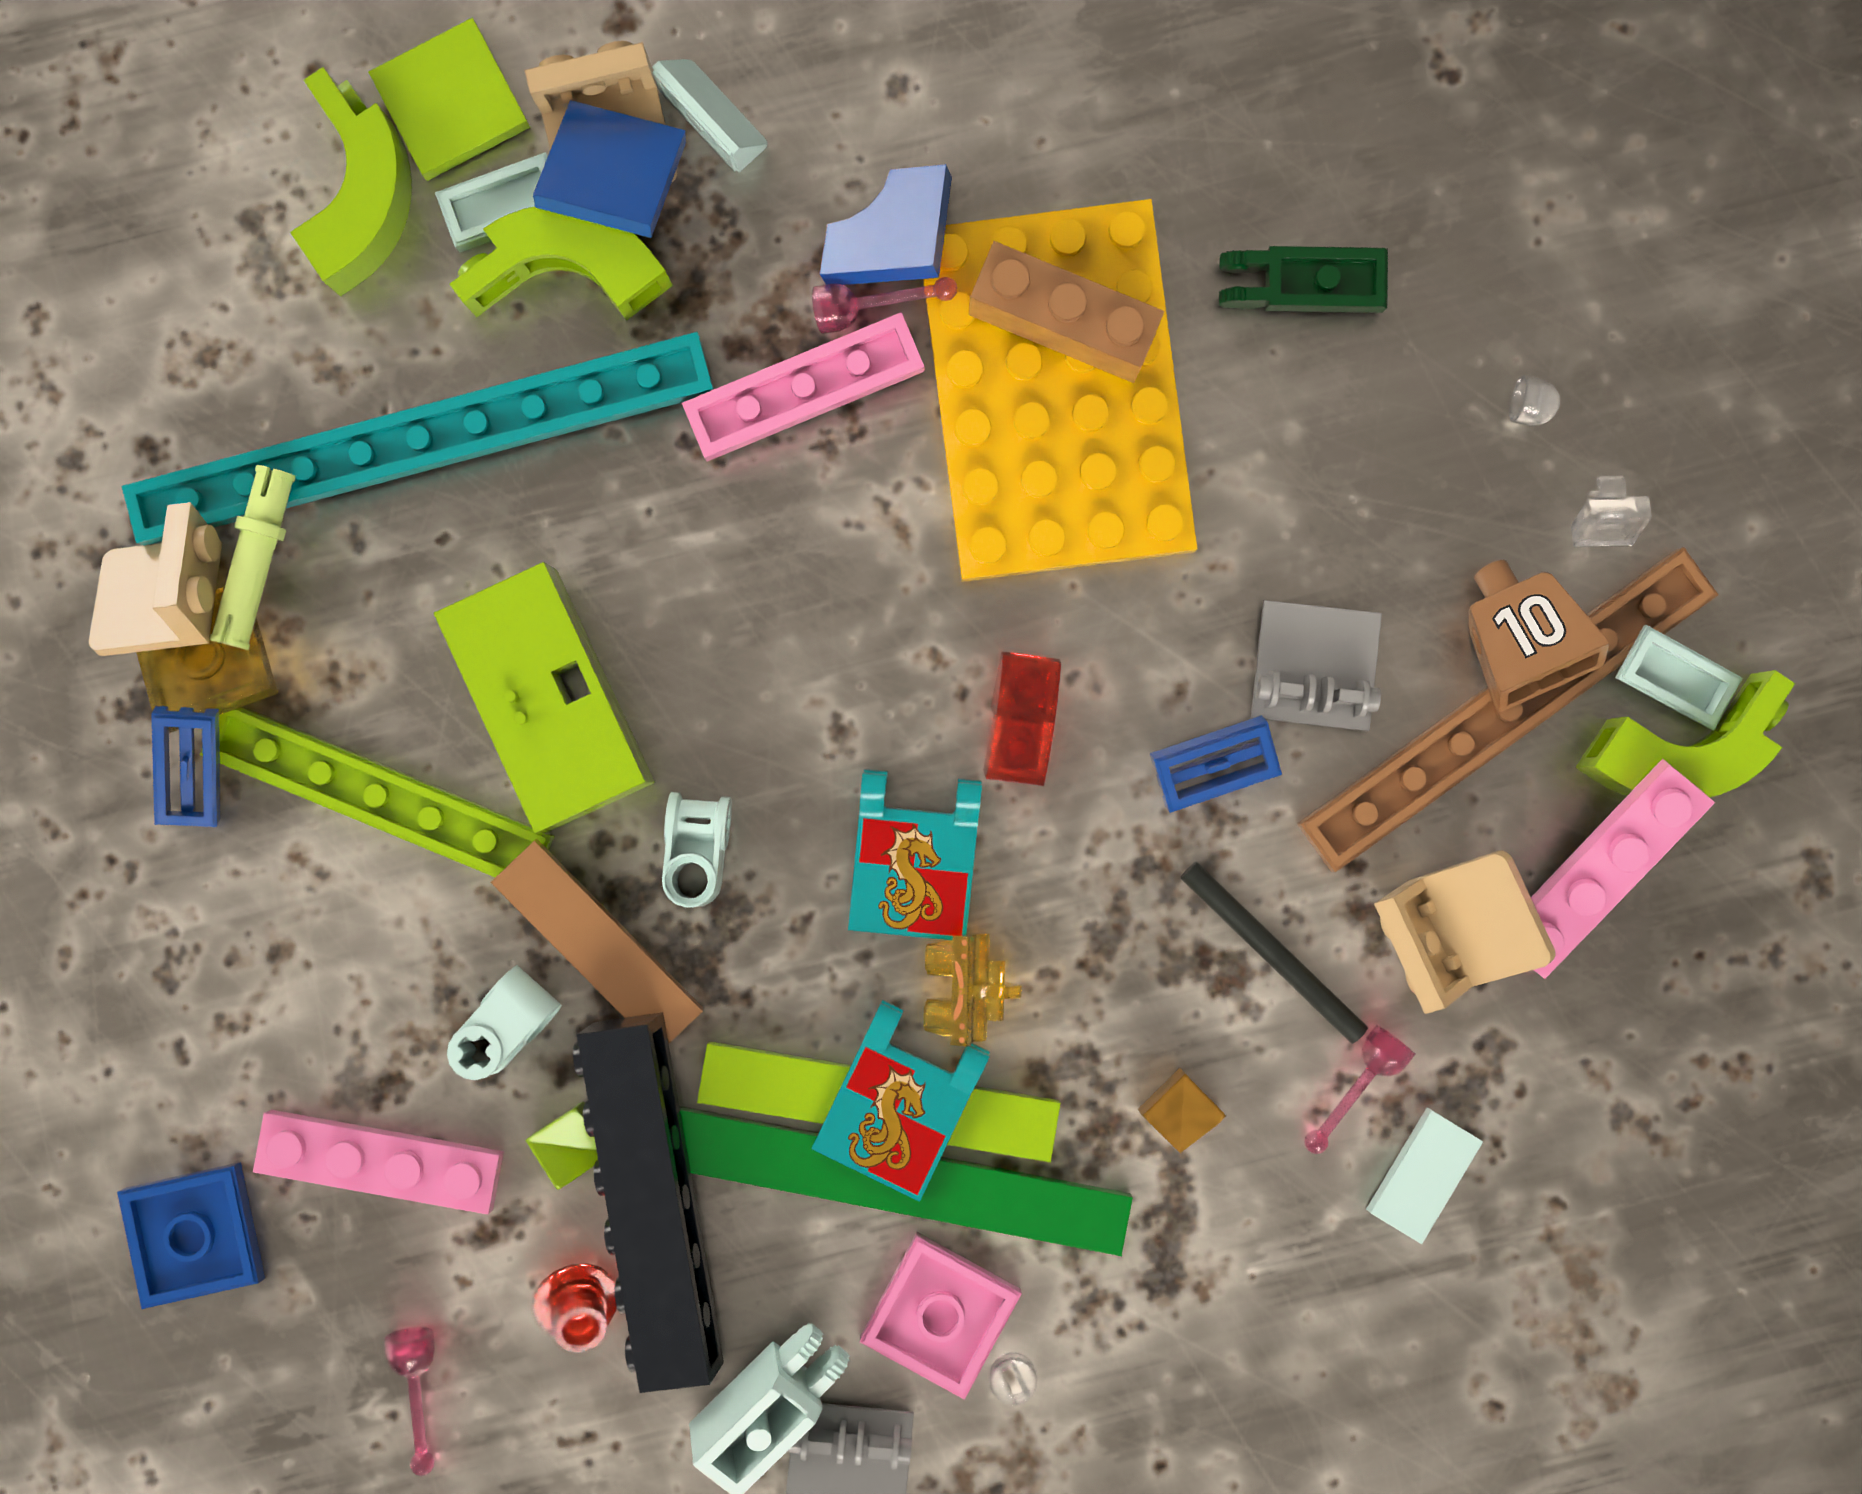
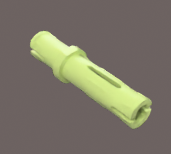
M256 465V474L244 517L237 516L234 528L239 529L240 533L213 632L209 638L211 641L249 650L250 647L249 641L277 540L284 541L286 529L281 528L291 487L296 479V476L274 468L270 470L271 468L262 465Z

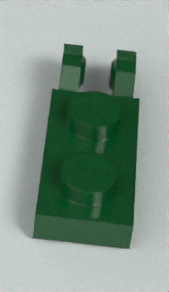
M1269 246L1268 250H1232L1220 254V270L1230 273H1254L1266 270L1265 287L1233 286L1221 289L1219 291V306H1222V308L1255 309L1265 307V311L1383 313L1387 309L1388 249Z

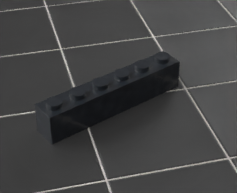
M661 1012L594 1022L576 1034L577 1042L573 1046V1064L578 1077H584L588 1101L584 1104L583 1120L588 1136L595 1138L598 1160H596L594 1165V1183L597 1193L600 1196H605L608 1219L604 1226V1239L608 1253L615 1255L619 1277L615 1282L614 1293L617 1309L620 1314L626 1315L629 1336L625 1342L626 1364L631 1373L636 1372L639 1393L710 1385L723 1365L724 1360L664 1015Z

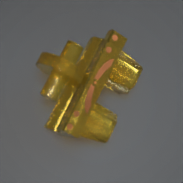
M988 933L953 936V940L926 945L925 969L927 975L952 977L951 998L934 997L926 1000L924 1006V1030L950 1037V1045L968 1047L971 1046V1042L986 1041L987 1021H1004V999L1021 998L1022 985L1005 982V960H989Z

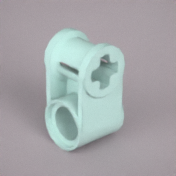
M671 792L669 794L664 828L666 845L662 885L667 897L676 905L686 908L702 907L711 903L719 894L722 886L725 850L727 849L731 826V797L722 796L718 802L683 799L680 792ZM687 818L711 820V823H687L686 820ZM696 863L705 870L708 883L701 895L690 898L680 891L678 876L685 866Z
M518 965L514 966L492 987L482 1000L479 1008L453 1035L447 1050L449 1065L456 1074L470 1080H478L499 1073L507 1067L525 1045L530 1043L548 1025L562 1005ZM486 1038L490 1045L485 1053L491 1060L487 1059L476 1063L472 1056L477 1049L471 1041L475 1042Z

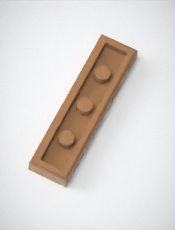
M537 838L490 882L624 1018L663 1012L668 1043H670L703 1012V1007Z

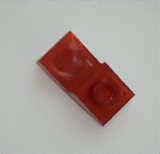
M1001 651L991 702L994 716L983 767L986 779L1044 786L1058 703L1061 672L1060 659Z

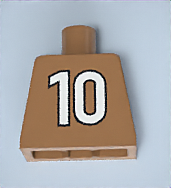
M1506 560L1492 562L1475 574L1474 579L1485 598L1469 607L1468 628L1498 714L1604 666L1609 647L1608 640L1552 574L1541 572L1522 582H1518Z

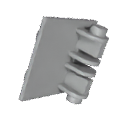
M1264 600L1251 718L1262 715L1266 720L1370 731L1371 713L1378 712L1381 701L1380 688H1374L1382 613Z
M822 1403L823 1409L816 1424L789 1449L790 1457L786 1494H906L914 1412Z

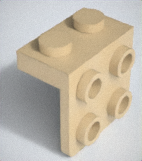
M614 41L601 46L597 51L598 53L577 58L570 55H555L542 60L539 63V67L524 70L530 95L542 114L550 150L570 100L666 125L657 84L652 73L653 68L643 42L632 44L628 41ZM676 169V172H675V175H674V178H673L672 182H673V181L676 179V177H677V169Z
M191 502L167 505L162 543L112 549L104 555L89 637V646L98 655L108 656L209 644L222 542L215 528L206 523Z
M1496 851L1408 880L1374 903L1380 916L1381 927L1385 935L1391 940L1405 970L1408 986L1416 994L1425 1014L1445 1009L1473 986L1545 967L1554 960L1556 955L1554 946L1511 855L1505 851Z

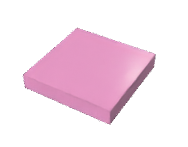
M916 1232L864 1328L859 1342L965 1400L1022 1292L1019 1287Z

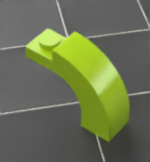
M322 67L303 81L341 136L346 152V172L342 186L332 202L290 233L322 281L339 296H342L371 276L385 262L402 235L410 211L412 177L409 159L402 139L380 106L375 103L367 108L348 80L338 85L325 68Z
M535 206L509 213L484 227V232L497 248L488 255L486 253H479L471 257L458 270L459 277L449 283L461 301L478 317L535 275L557 270L575 272L595 282L606 293L626 321L673 286L665 269L634 233L535 208Z
M1776 670L1750 674L1715 730H1712L1703 739L1689 746H1679L1667 742L1628 716L1607 719L1575 768L1608 789L1628 796L1648 773L1664 759L1709 797L1724 794L1750 781L1782 749L1780 745L1765 736L1763 732L1773 729L1784 717L1789 707V703L1785 699L1796 683Z

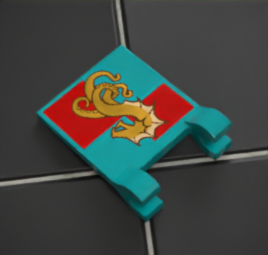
M864 769L861 782L848 930L952 941L966 940L982 781L958 778L956 806L953 813L893 808L885 805L888 771Z
M882 1000L812 1146V1150L920 1202L969 1097L989 1060L990 1051L968 1041L954 1072L940 1068L890 1042L904 1010Z

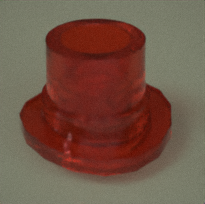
M589 1263L571 1264L554 1271L542 1280L534 1293L533 1311L538 1324L550 1335L555 1336L557 1343L567 1351L585 1352L596 1347L605 1337L607 1326L611 1322L617 1308L613 1278L602 1267Z

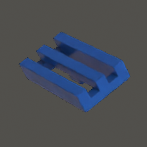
M155 706L151 713L154 825L217 827L220 821L219 709L206 708L204 713L194 712V708L181 707L179 711H168V706ZM169 727H179L181 811H171ZM194 728H202L204 812H196Z
M1262 715L1150 753L1152 763L1157 772L1156 777L1164 795L1162 797L1165 807L1170 813L1282 775L1269 725ZM1258 737L1257 741L1174 768L1172 770L1169 769V767ZM1260 755L1264 757V762L1179 791L1175 789V784L1207 773L1218 772L1229 768L1231 765Z

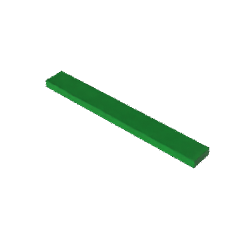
M679 1106L692 1174L1122 1257L1133 1199L1131 1193L941 1157L919 1202L812 1150V1146L819 1133Z

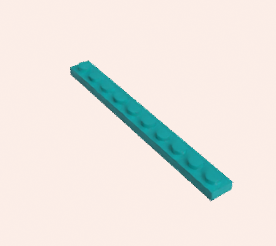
M697 331L126 484L121 487L136 543L143 546L162 542L167 505L191 502L206 523L214 528L236 522L237 516L244 517L256 474V465L271 468L270 470L274 468L296 476L286 508L682 403L714 390L701 338Z

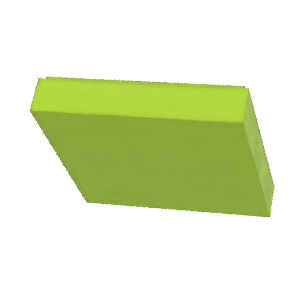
M473 17L368 71L426 181L531 128Z

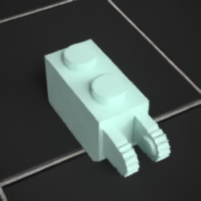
M813 1323L803 1325L781 1347L772 1341L689 1423L693 1465L730 1494H744L816 1424L823 1409L820 1397L835 1383L837 1378H840V1375L848 1367L850 1355L839 1345L830 1347L808 1368L804 1366L808 1358L813 1356L815 1351L818 1350L823 1339L822 1331Z

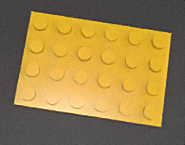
M1152 199L946 225L939 278L923 279L962 582L1195 552L1197 550V541ZM993 241L1165 311L1135 382L1132 383L970 316V296Z

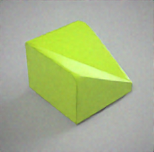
M584 1101L551 1121L525 1140L557 1190H560L595 1165L596 1160H598L595 1138L588 1136L584 1126Z

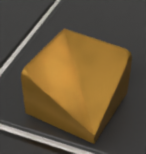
M1181 1068L1138 1108L1140 1114L1179 1153L1216 1127L1226 1117L1222 1110Z

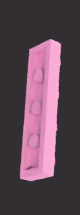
M900 312L683 402L682 405L703 456L708 462L925 372V367L904 316Z
M1664 759L1648 773L1531 897L1556 952L1555 958L1551 963L1534 970L1544 979L1714 805L1715 802Z
M269 1110L263 1115L253 1172L488 1215L494 1208L504 1151Z

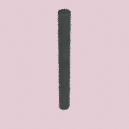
M1197 861L1182 874L1180 879L1351 1044L1357 1042L1366 1033L1368 1026Z

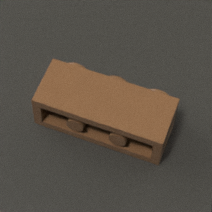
M996 241L992 243L970 296L969 315L1132 383L1135 382L1165 312Z

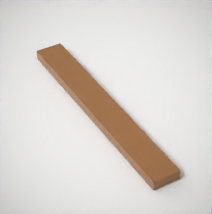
M1684 547L1676 549L1586 614L1609 642L1603 667L1499 714L1493 704L1488 686L1297 823L1298 827L1330 871L1336 873L1619 668L1644 625H1648L1660 633L1666 634L1719 594Z

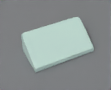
M688 59L662 60L652 66V73L659 91L734 172L736 170L738 173L742 171L766 149L768 145L767 140L695 62Z

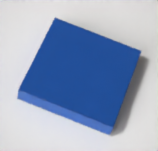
M570 100L533 192L535 208L652 238L686 145L685 130Z
M241 1162L131 1186L117 1192L141 1309L258 1284L265 1279Z

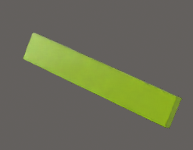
M222 700L219 707L220 764L492 877L498 876L536 838L548 850L551 847L555 837L552 834L534 833L530 825L233 702Z
M709 1041L706 1047L697 1103L823 1124L851 1065ZM975 1086L947 1145L1051 1162L1061 1103L1059 1100Z

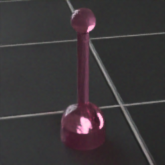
M941 277L934 285L864 297H856L852 290L841 284L814 286L812 290V303L816 324L821 334L839 332L849 328L856 321L860 309L937 297L942 301H949L957 294V284L950 277Z
M1376 1024L1362 1045L1361 1056L1366 1069L1318 1130L1310 1131L1306 1135L1304 1140L1306 1149L1313 1154L1323 1153L1328 1147L1329 1135L1376 1075L1391 1077L1399 1074L1406 1068L1416 1053L1386 1029Z
M412 1327L388 1334L384 1338L389 1367L397 1375L407 1377L415 1455L411 1459L410 1468L415 1475L426 1476L433 1470L435 1460L432 1454L427 1452L419 1375L428 1370L434 1360L435 1342L434 1332L431 1328Z

